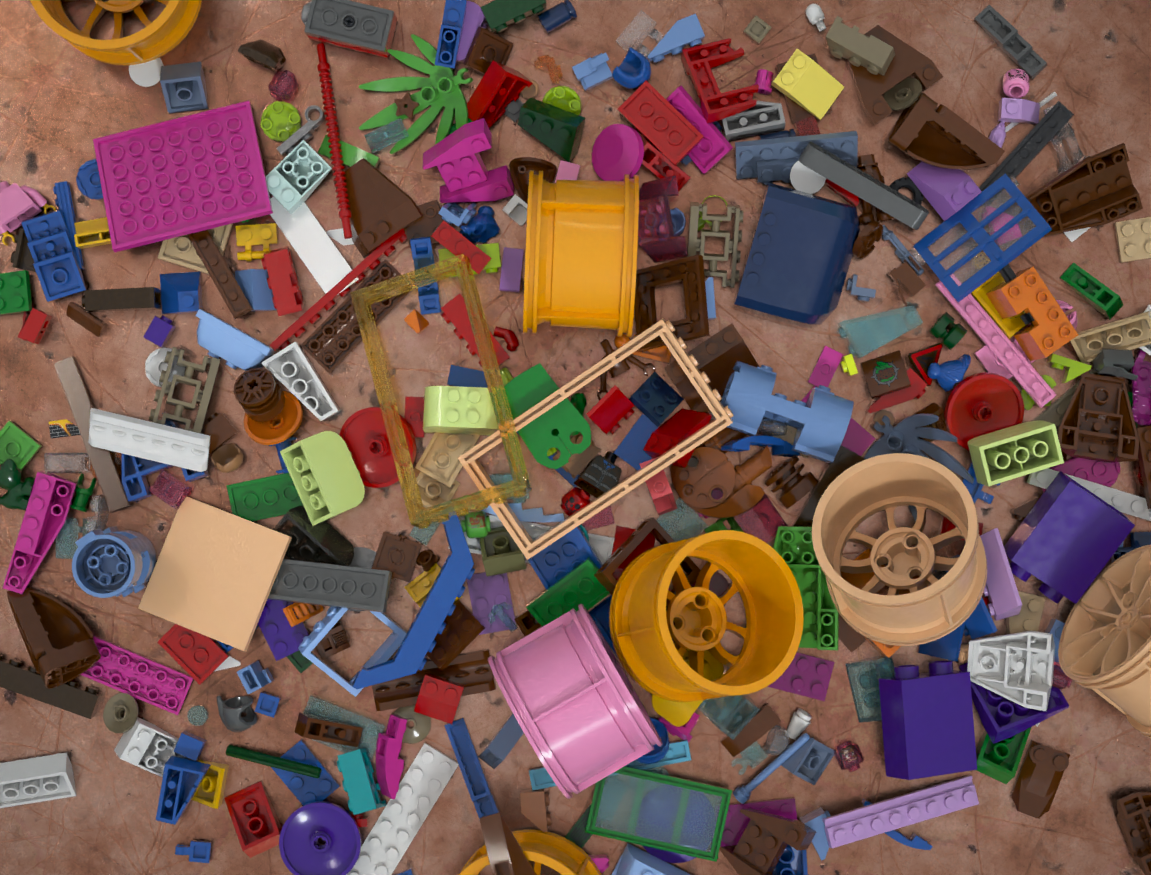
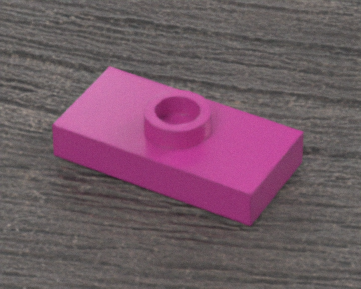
M824 346L808 379V383L819 387V385L828 387L844 354Z

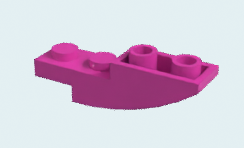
M390 714L386 734H378L375 764L381 793L391 799L396 798L401 773L404 769V760L398 756L402 748L401 743L407 719L394 714Z

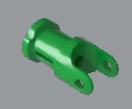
M82 473L78 479L75 489L76 494L70 507L87 512L88 509L86 507L90 496L93 495L96 478H93L90 487L86 489L82 485L84 474Z

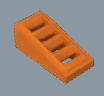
M295 602L285 607L283 612L290 626L293 627L322 612L324 608L322 605Z

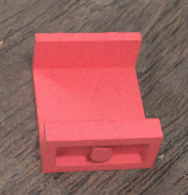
M656 458L640 463L639 465L641 468H643ZM664 469L645 481L658 516L677 509Z

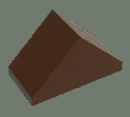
M528 610L514 619L524 636L529 635L541 626Z

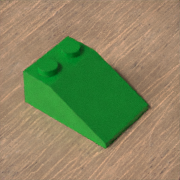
M1031 727L994 744L986 730H984L976 748V771L1007 784L1015 777Z

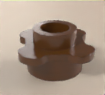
M430 549L424 550L418 555L417 565L422 566L425 572L430 571L435 563L439 561V557L434 555Z

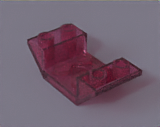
M676 176L645 182L639 190L638 242L655 263L688 256L685 236L674 237L669 198L679 196Z

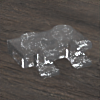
M641 10L615 42L628 52L631 47L647 58L651 51L641 44L643 40L649 36L656 43H659L664 35L654 29L657 22Z

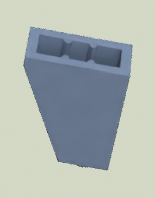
M513 713L478 756L493 769L506 758L524 733Z

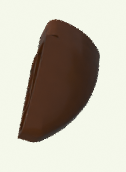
M921 92L914 104L905 108L888 138L889 142L912 158L935 167L947 169H973L992 165L1005 152L946 106L940 104L937 107L938 103L923 92Z
M26 588L23 594L7 591L8 602L36 672L41 675L46 688L52 689L73 680L87 671L101 658L94 642L93 634L87 624L63 602L48 594Z

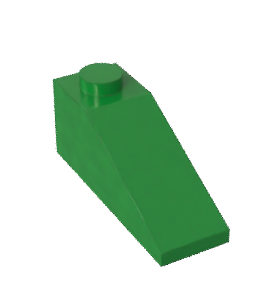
M1074 262L1060 277L1092 307L1110 320L1124 305L1118 294Z

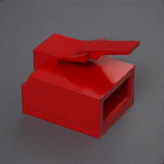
M32 308L30 314L24 312L23 325L18 338L40 344L52 316L35 308Z

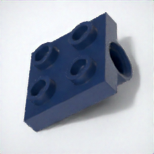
M656 372L629 398L657 427L684 400Z

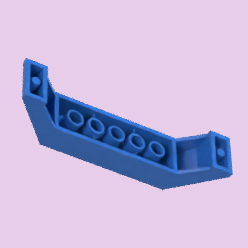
M448 504L439 521L444 526L451 552L396 655L392 660L368 668L362 666L352 683L353 688L360 689L416 674L417 670L422 671L427 661L424 658L426 653H431L435 647L436 640L434 638L437 633L441 635L446 626V623L443 621L447 615H452L456 607L453 604L456 597L460 598L466 588L463 586L465 580H470L475 571L472 568L474 562L454 506Z

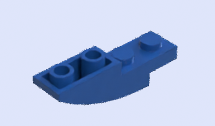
M446 0L435 65L455 69L467 0Z

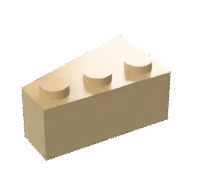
M1018 591L1022 602L1019 615L1006 618V635L1027 631L1038 632L1046 598Z

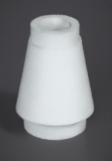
M798 708L797 711H794L785 734L791 739L796 740L809 726L812 716L803 709Z

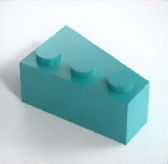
M366 748L338 755L337 767L343 774L344 780H342V785L349 796L348 807L350 811H353V814L356 815L385 807L387 804L385 800L381 801L377 790L381 788L379 783L375 784L372 774L374 769Z

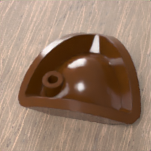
M520 157L513 159L509 164L514 186L521 199L527 204L530 170H534L535 175H539V171H543V179L549 183H552L557 173V167L554 164L539 158Z

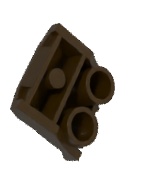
M261 39L242 44L238 49V52L243 57L257 64L261 63L262 66L274 72H277L286 62L281 48Z

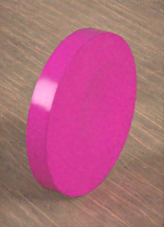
M613 124L605 128L596 138L592 149V164L597 175L605 181H623L624 174H629V179H631L638 172L643 161L644 145L641 136L634 128L624 124Z

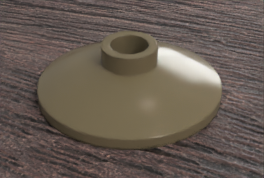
M906 78L886 92L884 99L892 110L905 109L918 100L922 92V85L915 78Z
M118 693L111 697L106 703L103 712L106 727L111 732L124 733L134 726L138 718V704L134 697L126 693Z
M415 705L400 707L394 712V715L407 719V722H414L413 728H409L406 723V731L402 742L408 744L422 741L428 735L431 728V718L414 712Z

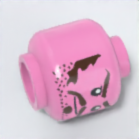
M1016 68L1006 72L1003 77V91L1006 96L1019 99L1026 96L1029 92V76L1024 70Z

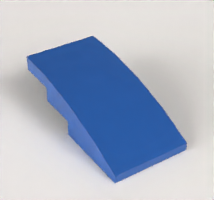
M59 209L22 221L21 223L28 239L27 244L34 260L33 265L47 302L86 290L79 261L62 210Z

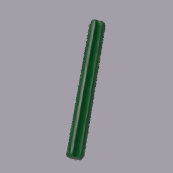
M228 745L226 750L227 756L313 778H319L322 771L320 767L233 745Z

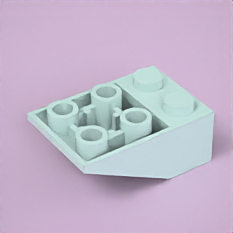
M302 140L266 176L268 191L292 214L308 199L332 168Z

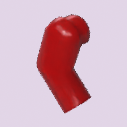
M495 327L493 336L504 338L507 343L506 348L509 351H516L517 346H519V340L515 333L509 329Z

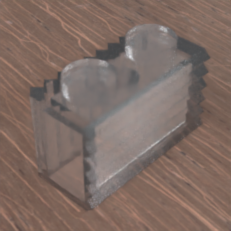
M88 453L44 454L45 473H88L90 471Z

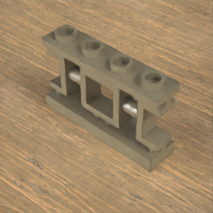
M690 202L687 257L694 256L696 251H699V255L703 256V260H709V269H704V275L722 277V287L730 286V288H735V282H739V270H736V262L740 263L741 250H737L738 243L742 242V230H739V223H743L744 211L740 210L739 205H727L726 214H707V203ZM699 211H702V220H712V229H701V236L697 237ZM731 213H734L733 239H730V231L720 230V221H731ZM705 236L725 237L724 254L704 253ZM732 253L730 279H727V270H717V261H728V254Z
M173 347L171 352L167 351L164 363H167L168 366L166 371L162 370L159 382L163 384L161 390H156L154 401L157 402L156 410L151 409L149 421L164 425L165 421L168 420L185 425L184 430L201 434L220 359L215 357L211 359L208 356H204L202 365L182 360L185 350H178L177 347ZM174 356L178 357L176 365L185 367L186 370L184 377L174 374L172 382H170L168 378ZM206 365H209L204 389L200 390L201 381L192 379L193 372L196 370L204 373ZM176 382L196 387L192 403L172 398ZM164 394L168 395L166 404L176 406L174 414L163 413L162 419L157 420ZM198 403L199 408L193 429L189 428L191 420L181 416L184 408L194 411L195 405Z

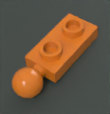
M622 334V337L616 336L614 339L616 348L623 346L630 341V338L626 334ZM662 346L645 351L636 350L632 355L669 363L671 352L667 346Z

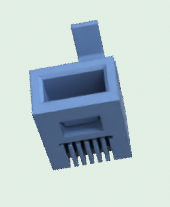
M600 53L572 67L584 91L613 78L606 62L609 60L607 53Z
M258 660L237 671L248 694L274 681L269 669L263 670Z

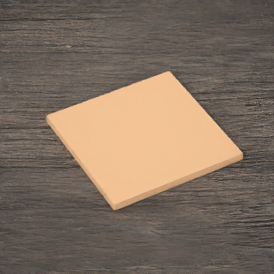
M183 496L138 609L247 652L292 537L190 497Z

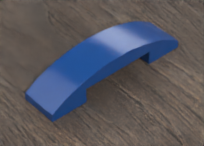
M431 237L410 239L421 315L441 312Z
M760 435L739 438L721 446V450L733 452L750 450V445L772 447L773 456H800L799 452L792 450V444L772 436Z
M865 798L861 801L863 806L872 804ZM896 829L885 832V834L897 842L912 848L931 850L933 847L914 832L910 838H907Z

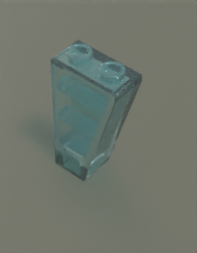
M914 305L845 320L838 323L840 328L837 330L841 338H846L849 346L847 348L850 354L859 359L921 325L923 321Z

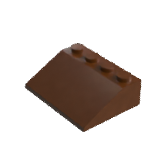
M732 323L688 352L689 356L693 354L699 365L696 367L700 373L704 371L711 382L708 384L711 389L714 390L716 388L721 397L724 394L729 377L735 371L733 367L736 361L759 367ZM676 360L664 368L690 410L704 413L710 411Z

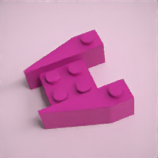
M484 118L464 124L423 153V169L437 166L446 184L440 186V203L496 201L514 195V183L507 165L487 171L479 154L481 151L492 148V134Z

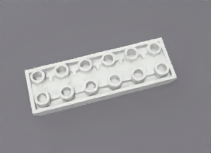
M95 408L90 410L89 444L91 446L198 472L207 470L210 446L209 435Z

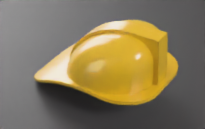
M687 650L682 658L690 666ZM705 650L703 677L713 681L723 675L724 667L708 650ZM653 694L651 696L654 711L676 727L686 724L704 701L674 702L659 698Z

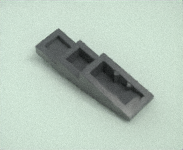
M988 5L975 17V21L1032 80L1047 66V62L1018 34V30L993 7Z

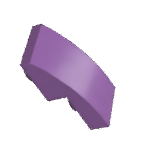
M504 247L500 291L520 292L524 249Z

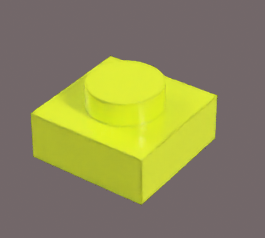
M852 354L843 356V361L840 362L843 372H847L848 376L857 374L858 371Z

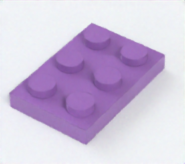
M486 572L473 574L470 580L467 579L473 615L485 627L479 635L517 628L516 621L514 620L515 615L507 573L487 577Z

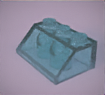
M875 656L846 663L859 723L882 720L879 678L895 676L892 656L889 658Z

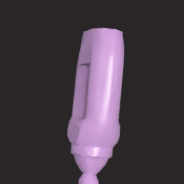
M1001 121L996 125L989 136V139L1000 148H1002L1006 138L1004 124L1006 121Z

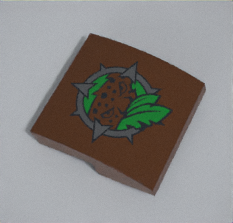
M900 350L861 363L872 399L911 387Z

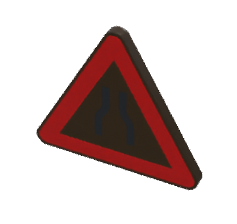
M941 343L908 355V358L927 386H931L933 380L927 375L928 368L931 363H938L943 347Z

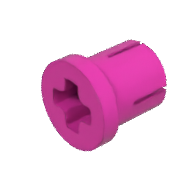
M764 69L757 71L755 84L753 85H759V94H771L772 88L770 87L773 72Z

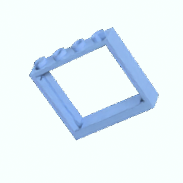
M330 607L324 619L318 621L310 635L303 638V642L298 649L302 655L356 697L363 689L352 687L357 674L348 682L311 652L349 609ZM370 611L391 628L393 632L364 664L363 667L365 668L386 662L400 647L407 634L402 627L383 612Z

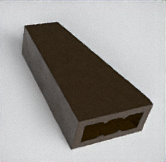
M155 287L84 290L85 295H82V307H85V311L161 310V289Z

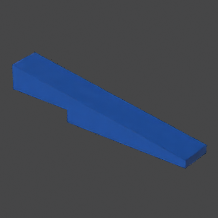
M464 718L454 721L452 724L444 725L479 819L480 817L498 813L499 809Z

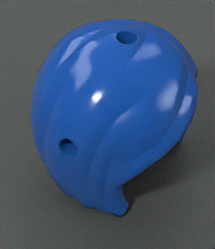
M630 47L620 66H616L613 70L612 77L621 86L628 89H636L650 79L651 66L643 54Z

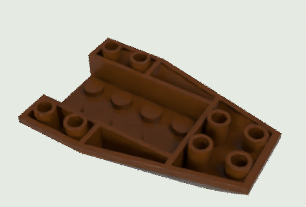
M1124 143L1082 160L1025 196L1052 228L1045 236L1104 225L1143 209L1139 193L1132 183L1127 162L1130 160ZM1018 204L1013 206L1016 216L1023 211ZM1028 216L1018 222L1023 236L1036 227Z

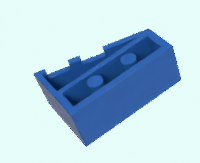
M175 756L169 758L164 767L156 815L157 821L174 825L179 821L207 773L210 764Z

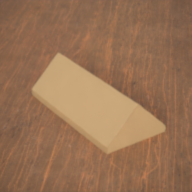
M1151 311L1078 332V336L1072 339L1071 343L1082 363L1093 361L1102 349L1132 350L1151 344Z

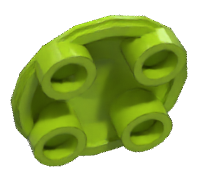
M567 86L551 88L542 100L544 103L577 115L581 113L582 104L579 95Z
M275 101L263 111L260 125L270 139L286 141L300 129L301 117L298 110L292 104L284 101Z

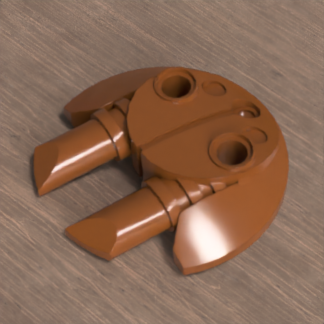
M726 427L695 448L691 458L698 460L697 466L690 467L687 464L685 468L670 465L674 488L687 506L702 515L713 518H730L741 515L753 508L765 494L760 486L752 485V481L772 467V458L768 446H765L740 466L736 465L734 467L725 455L728 451L721 450V446L732 440L744 438L747 434ZM714 490H720L723 493V497L716 500L711 494Z

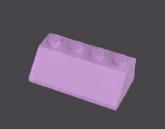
M995 528L980 537L987 559V581L983 594L984 597L988 596L990 604H987L988 611L991 616L994 615L995 621L1019 615L1022 602L999 530Z

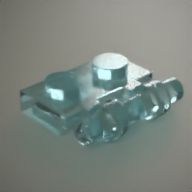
M78 518L66 519L64 526L56 537V558L73 559L74 553L78 548L75 543L78 540V533H83V537L93 530L91 518H83V526H78Z

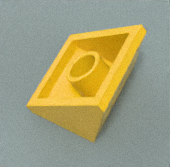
M198 760L197 762L210 764V767L191 800L218 809L223 802L229 765Z

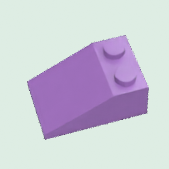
M921 162L907 173L944 221L982 192L971 177L960 169L939 168Z

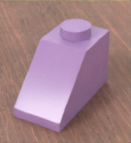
M1002 98L999 101L998 122L1038 124L1040 103L1025 99Z

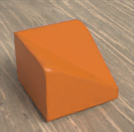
M416 309L404 318V321L417 334H420L429 325V322Z

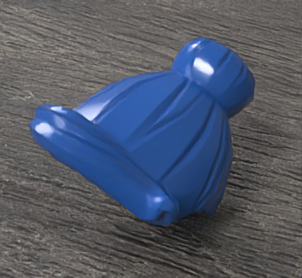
M481 206L478 209V214L470 220L467 226L461 225L460 228L462 230L459 233L472 243H486L491 237H495L499 233L500 228L493 218V208Z
M964 354L959 360L947 361L940 365L933 362L928 368L927 375L931 379H936L943 390L947 392L953 388L955 383L963 380L964 374L970 365L971 357L969 354Z

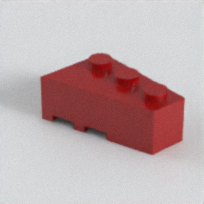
M493 60L467 103L468 118L471 121L484 118L490 128L506 112L504 108L512 100L516 101L519 98L518 94L526 86L529 88L533 83L519 71Z
M289 246L265 252L264 258H261L264 270L268 271L267 283L269 289H272L274 296L272 300L275 309H277L278 316L302 311L305 304Z

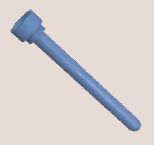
M807 733L802 734L746 786H739L733 791L735 798L742 804L750 799L751 791L803 746L810 736Z

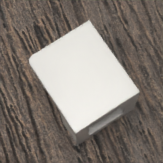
M515 194L502 210L520 226H523L527 221L528 204Z

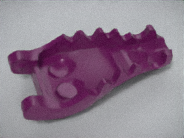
M1139 348L1134 359L1135 365L1131 369L1132 374L1138 375L1135 381L1132 380V413L1135 423L1148 426L1151 424V362L1144 361L1146 352Z

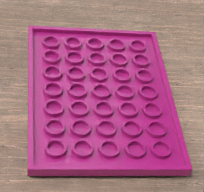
M250 101L93 139L114 252L273 213Z

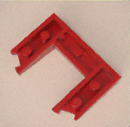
M730 38L682 49L681 61L687 75H690L701 101L700 108L707 124L738 114L755 106L757 100H753V94L758 93V84L721 93L711 68L744 55L742 48L735 51L729 46L732 40Z

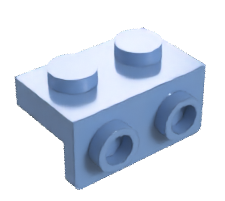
M455 202L447 203L442 206L439 214L442 215V219L445 222L453 223L459 227L463 223L467 224L475 216L477 203L473 202L466 209Z

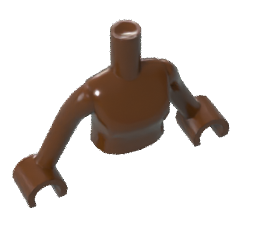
M607 339L600 342L606 353L603 358L615 351ZM633 355L626 357L628 361L641 368L646 376H648L646 372L647 367H652L654 372L656 371L652 363L644 364ZM626 359L608 369L612 378L630 369ZM606 371L600 375V389L597 391L599 400H601L599 396L601 392L608 393L606 389Z

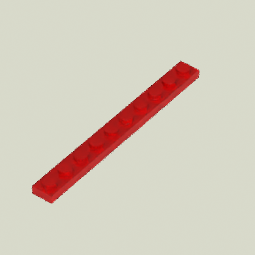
M404 228L377 247L276 338L270 346L278 352L291 345L289 341L294 337H300L306 331L305 327L309 323L314 324L321 318L319 314L325 309L326 311L330 310L336 304L335 300L339 296L344 297L350 292L351 289L349 287L343 290L356 277L359 279L356 283H360L366 277L365 273L369 269L374 270L380 265L381 262L379 260L383 256H390L396 250L395 246L399 242L404 243L407 240Z

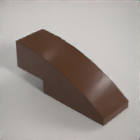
M766 704L720 742L735 757L776 726L781 720L770 706Z

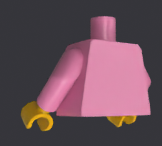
M6 181L1 182L0 234L3 235V244L9 245L6 240L7 236H10L12 241L15 242V235L11 232L21 226L22 221L42 211L41 207L44 209V214L47 213L48 208H53L54 211L57 209L52 205H48L47 200L36 189L25 185L20 187L17 183L9 185Z

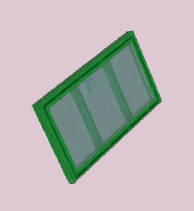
M624 766L596 782L585 833L717 862L732 790Z

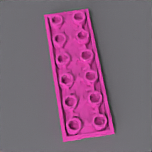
M93 635L101 658L87 671L82 673V676L179 715L193 681L190 675Z

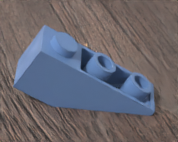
M696 13L678 20L647 56L649 62L652 60L654 63L665 59L664 55L669 53L676 55L682 52V49L686 46L695 47L702 44L701 40L705 38Z

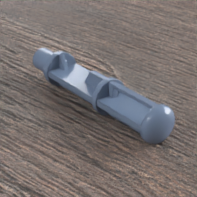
M883 225V240H890L897 248L895 254L900 260L904 262L906 259L916 271V274L918 276L922 275L924 269L893 231L888 230ZM909 256H911L915 260V262L920 266V270H918V268L909 259Z

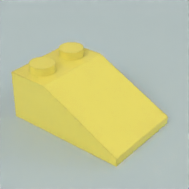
M799 49L795 50L772 83L773 87L819 120L823 118L844 89L841 83Z

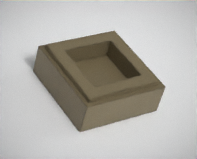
M755 15L743 32L760 44L772 27Z

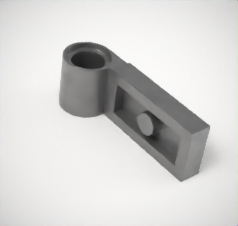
M316 105L309 106L305 110V118L308 122L276 148L283 157L288 155L302 140L307 142L313 137L312 133L325 120L324 112L320 107ZM319 111V119L315 121L310 120L311 112Z

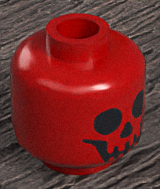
M573 487L562 496V504L560 506L568 516H571L589 504L591 496L585 490Z

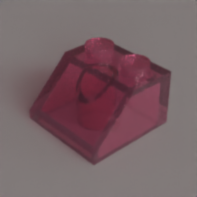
M766 494L753 508L733 517L744 533L753 535L765 543L776 537L778 526H788Z

